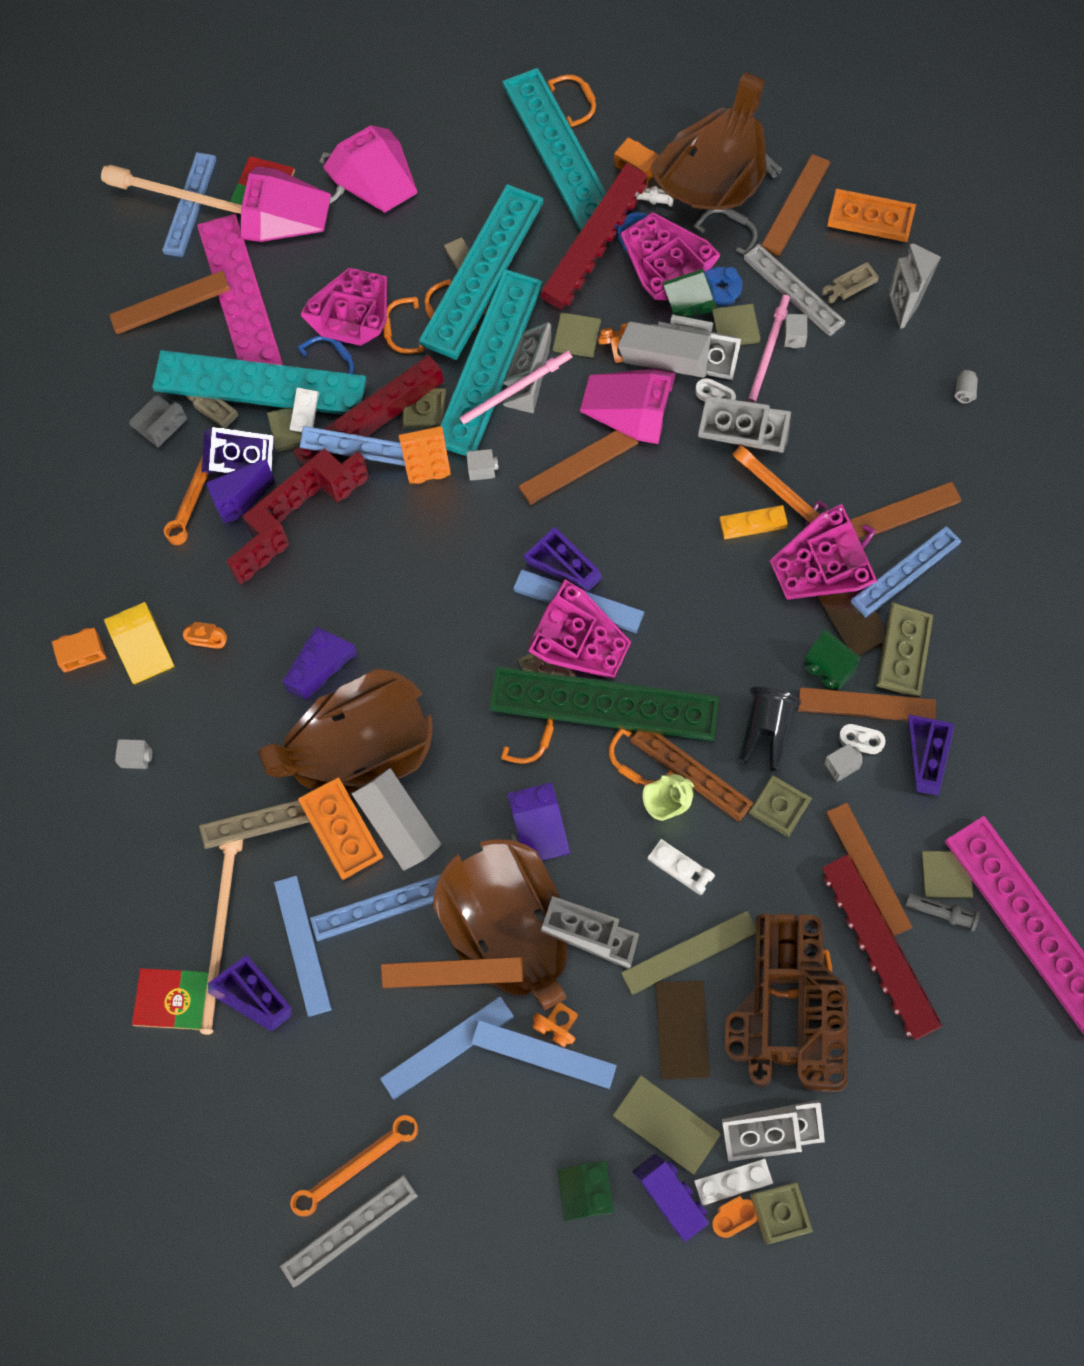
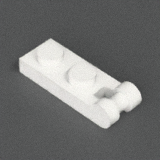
M662 839L648 856L649 861L700 895L706 890L705 885L708 881L711 882L715 877L710 870L703 868ZM695 873L700 876L697 881L691 879Z

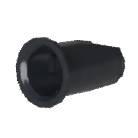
M752 687L750 688V694L753 695L754 699L740 756L737 761L746 764L759 735L772 738L770 744V771L779 772L794 707L801 705V699L777 689Z

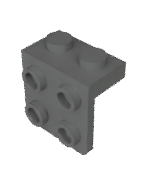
M154 396L129 421V424L156 447H159L187 418L182 406L175 402L171 406L160 396Z

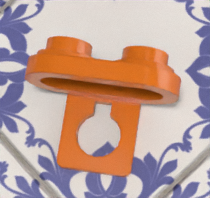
M628 323L620 325L621 329L618 331H613V328L602 329L600 331L601 334L598 336L599 344L611 343L615 363L623 362V358L618 355L617 350Z
M194 622L186 626L183 631L185 641L191 645L222 648L227 641L226 633L222 628L216 627V624Z
M558 1003L548 1019L535 1012L532 1017L534 1022L532 1027L543 1035L546 1031L551 1032L554 1035L552 1040L565 1048L566 1044H573L575 1041V1037L568 1033L578 1017V1014L564 1004ZM564 1011L569 1015V1021L567 1024L559 1027L556 1025L555 1017L558 1012Z
M739 1196L717 1209L718 1214L713 1219L712 1227L719 1237L729 1238L753 1225L757 1221V1216L752 1200H742V1197Z

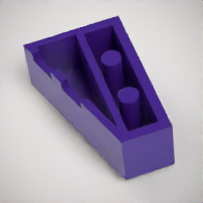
M555 526L523 556L527 565L561 581L567 580L586 592L591 590L602 579L600 570Z
M316 626L282 681L286 691L307 700L326 683L329 677L335 672L338 673L344 664L358 655L355 645Z
M908 714L916 792L940 796L954 735V723Z
M247 955L208 983V993L271 1032L291 1017L290 1005Z
M654 1153L631 1171L643 1184L647 1194L652 1197L661 1213L684 1242L688 1241L709 1224L704 1217L707 1214L706 1210L699 1201L694 1203L690 1197L693 1194L692 1190L685 1181L680 1183L675 1176L679 1172L670 1160L666 1163V1161Z

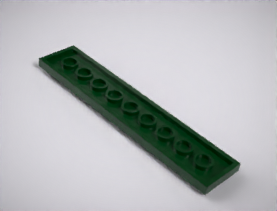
M496 666L490 711L714 741L719 696Z

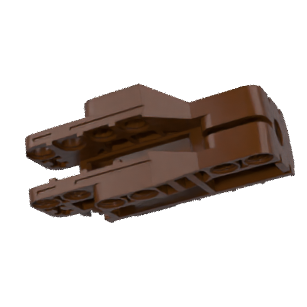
M815 915L756 916L755 989L726 1018L725 1050L733 1061L749 1062L750 1078L757 1087H767L772 1082L774 1061L776 1064L795 1065L798 1061V1076L806 1090L841 1092L848 1083L849 999L846 985L824 965V932L822 922ZM810 929H817L814 933L808 932ZM779 942H783V943H796V942H797V945H795V944H779ZM811 952L817 953L814 957L807 956ZM772 983L799 984L798 1047L771 1046ZM809 1001L822 1002V1006L809 1007ZM741 1019L744 1021V1026L740 1030L732 1029L733 1021ZM809 1022L822 1023V1026L809 1029ZM734 1044H742L744 1048L740 1054L735 1055L731 1053V1047ZM833 1049H840L842 1051L838 1056L830 1055ZM759 1064L763 1065V1070L767 1074L762 1077V1080L755 1076V1074L760 1072ZM810 1073H814L812 1080H807ZM821 1073H823L825 1081H820V1078H822ZM837 1073L842 1076L839 1081L834 1082L830 1080V1076Z

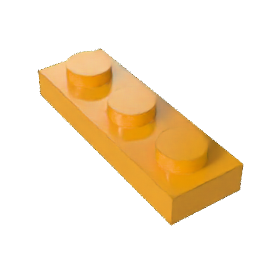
M783 505L721 516L719 518L724 539L786 529L788 527Z

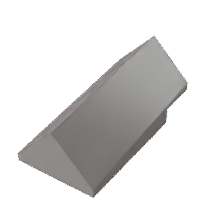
M910 244L907 257L898 258L889 291V297L900 329L906 326L918 308L941 258L916 244Z
M630 321L618 347L626 364L704 378L706 376L711 335L657 324L647 325Z
M659 321L658 325L711 335L706 375L733 380L741 338Z
M549 322L523 333L503 382L507 387L546 364L551 345V324ZM543 376L504 399L503 405L534 413Z
M706 396L698 437L783 453L788 442L791 412L770 409V405Z
M390 768L352 793L403 871L427 859L442 845Z
M552 896L541 928V932L626 969L631 967L639 937L638 933L618 927L619 919L554 896Z
M820 1099L722 1119L728 1162L802 1152L801 1145L825 1142Z

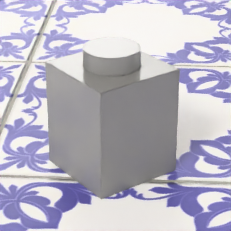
M786 314L784 347H805L807 340V315Z
M492 449L467 452L470 481L495 478L494 470H498L497 457H493Z
M118 740L115 762L120 768H148V761L152 760V749L145 740Z
M849 743L827 756L824 765L836 782L860 769L863 762L862 755L857 748H853Z

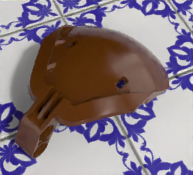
M744 72L739 81L733 108H719L697 123L677 133L673 142L666 146L651 165L655 181L665 193L672 198H677L684 203L692 205V207L706 210H723L740 206L755 193L767 171L764 128L754 118L761 100L764 79ZM692 148H695L697 151L692 157L689 153Z
M375 669L340 686L337 691L319 697L288 732L284 739V747L278 744H270L259 749L258 754L266 774L274 778L294 775L300 784L306 788L316 790L339 777L348 795L353 797V792L389 768L399 780L420 767L430 748L433 731L432 714L424 718L422 709L417 701L423 693L412 681L389 670ZM344 713V719L333 721V716ZM366 768V770L355 774L356 771Z
M493 839L479 842L483 851L470 856L464 861L457 854L446 865L436 885L433 908L460 960L522 957L523 982L490 984L512 995L521 996L532 992L540 1006L547 1010L567 999L556 978L563 973L566 967L568 943L541 932L544 921H539L535 910L540 908L542 915L545 917L552 896L560 898L536 850L513 840ZM480 940H484L488 948L486 953H483V948L478 943Z

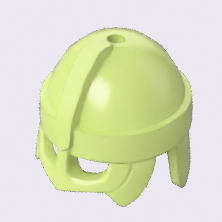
M677 774L662 775L659 781L644 787V806L653 818L661 821L682 814L691 805L694 784L690 779H685Z

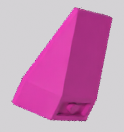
M370 125L339 143L323 166L326 173L335 183L384 213L417 194V189L401 144L392 132L386 128Z
M255 167L249 173L241 208V238L264 242L324 232L331 194L277 169Z
M653 212L621 233V238L642 286L655 300L669 301L663 282L700 269L706 272L712 268L720 257L719 252L707 240Z
M348 268L308 300L301 312V316L322 337L361 346L378 336L387 321V276Z
M645 369L590 375L580 412L638 441L658 444L669 391H672L676 373L659 369Z
M842 504L820 514L770 560L787 600L853 592L878 582Z
M564 580L547 605L529 641L528 652L550 664L613 679L631 641L584 590Z

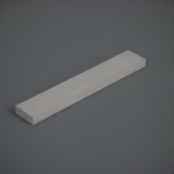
M760 244L744 255V260L780 293L790 296L789 301L807 315L828 336L834 334L845 324V320Z
M404 1175L280 1265V1268L292 1287L295 1288L418 1197L406 1177Z

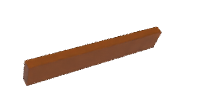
M811 155L762 244L765 250L778 256L781 255L830 165L829 160Z
M222 270L109 315L116 334H120L230 291V287Z
M616 430L519 485V490L528 503L532 505L637 445L638 440Z
M949 482L853 518L850 521L860 541L865 539L869 533L863 530L865 524L876 530L874 535L958 504L961 502V497L953 482Z
M812 688L799 689L801 705L798 706V711L902 721H908V714L936 719L935 699Z
M637 731L631 738V743L666 769L685 779H690L694 784L693 789L738 822L743 819L754 803L661 734Z
M848 803L827 811L826 816L847 855L853 858L894 936L910 930L912 925Z
M522 957L381 964L382 988L524 981Z

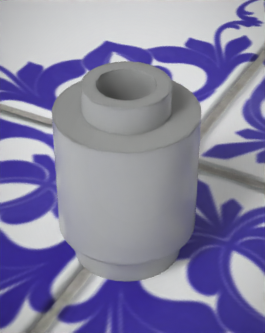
M964 370L956 378L955 398L961 403H970L976 399L978 378L975 372Z

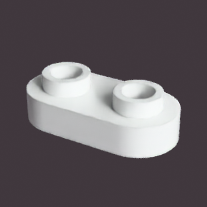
M701 379L696 385V396L704 402L706 401V396L730 400L736 399L735 392L732 389L711 379Z
M854 724L845 725L839 734V741L843 746L850 743L853 748L869 754L881 752L885 745V737L880 731ZM851 735L854 737V740L850 741L846 736ZM869 741H875L876 746H871Z

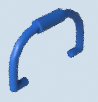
M320 335L310 338L298 346L299 352L306 356L307 352L304 348L310 344L322 340L329 341L334 344L335 349L348 363L349 371L347 374L354 373L352 356L340 341Z

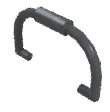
M732 209L707 210L693 226L697 231L704 233L705 228L700 226L703 220L710 214L724 213L743 225L746 224L752 231L750 244L745 250L738 247L737 252L745 255L754 247L757 240V230L754 224L748 220V217Z

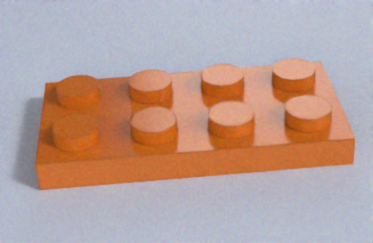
M836 189L827 226L908 242L916 204Z
M442 426L399 435L409 484H419L425 480L442 479L451 475Z
M339 777L298 798L300 806L341 880L383 859L379 848Z

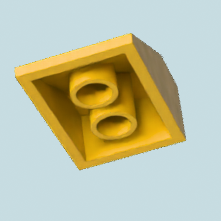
M145 602L104 619L133 684L175 667L154 617Z

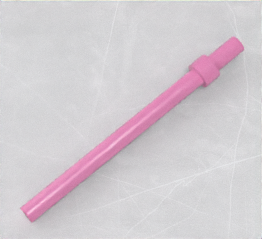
M782 295L779 307L775 310L773 316L775 319L748 397V402L756 403L782 321L786 319V314L788 313L786 310L790 300L788 295Z
M567 350L555 359L553 357L550 358L542 367L460 417L462 423L466 424L551 371L552 373L559 369L558 366L572 358L570 352Z

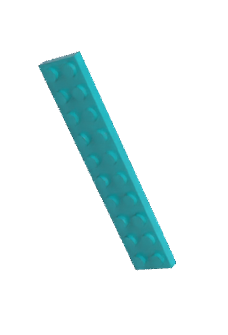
M536 68L502 81L505 92L581 232L606 195V191L539 69Z
M506 185L419 339V345L455 360L458 359L495 292L504 269L507 270L543 205L542 197L511 185Z
M504 269L441 423L446 450L467 456L469 451H477L495 406L466 424L462 423L460 417L501 392L503 382L542 289V280Z
M160 350L152 388L155 392L290 409L294 408L297 388L319 392L316 412L344 415L363 401L367 378L363 375Z

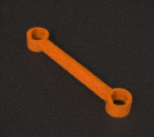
M742 445L732 453L739 462L754 473L809 523H812L820 515Z
M202 458L175 520L168 522L164 527V534L169 543L173 545L183 544L188 538V532L185 527L209 474L201 472ZM175 528L183 529V532H180L178 535L169 537L171 530Z
M408 1115L398 1117L391 1131L309 1191H297L291 1198L290 1206L292 1211L302 1217L312 1215L317 1208V1203L400 1141H412L418 1134L417 1122ZM407 1120L410 1123H414L415 1129L411 1136L410 1134L401 1135L397 1131L401 1121ZM305 1195L308 1198H312L313 1204L309 1211L307 1209L304 1211L297 1209L296 1200L299 1196Z

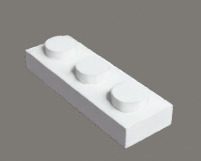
M763 1159L695 1180L694 1183L700 1203L704 1206L771 1185L773 1181L766 1160Z

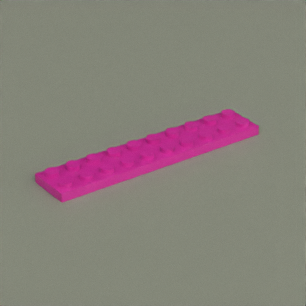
M236 214L198 224V230L211 273L214 274L223 270L230 287V291L218 296L238 360L283 365L244 239L241 238V229Z
M983 816L946 839L945 843L1084 1035V951L986 817Z

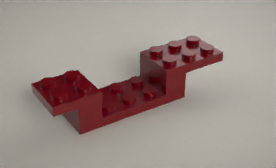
M324 448L243 515L253 539L226 561L234 579L240 585L244 581L250 580L258 569L268 565L277 553H282L286 549L289 542L280 523L292 510L298 509L305 499L316 494L320 487L338 503L340 500L346 499L357 486L364 484L369 477L364 456L357 451L341 464Z

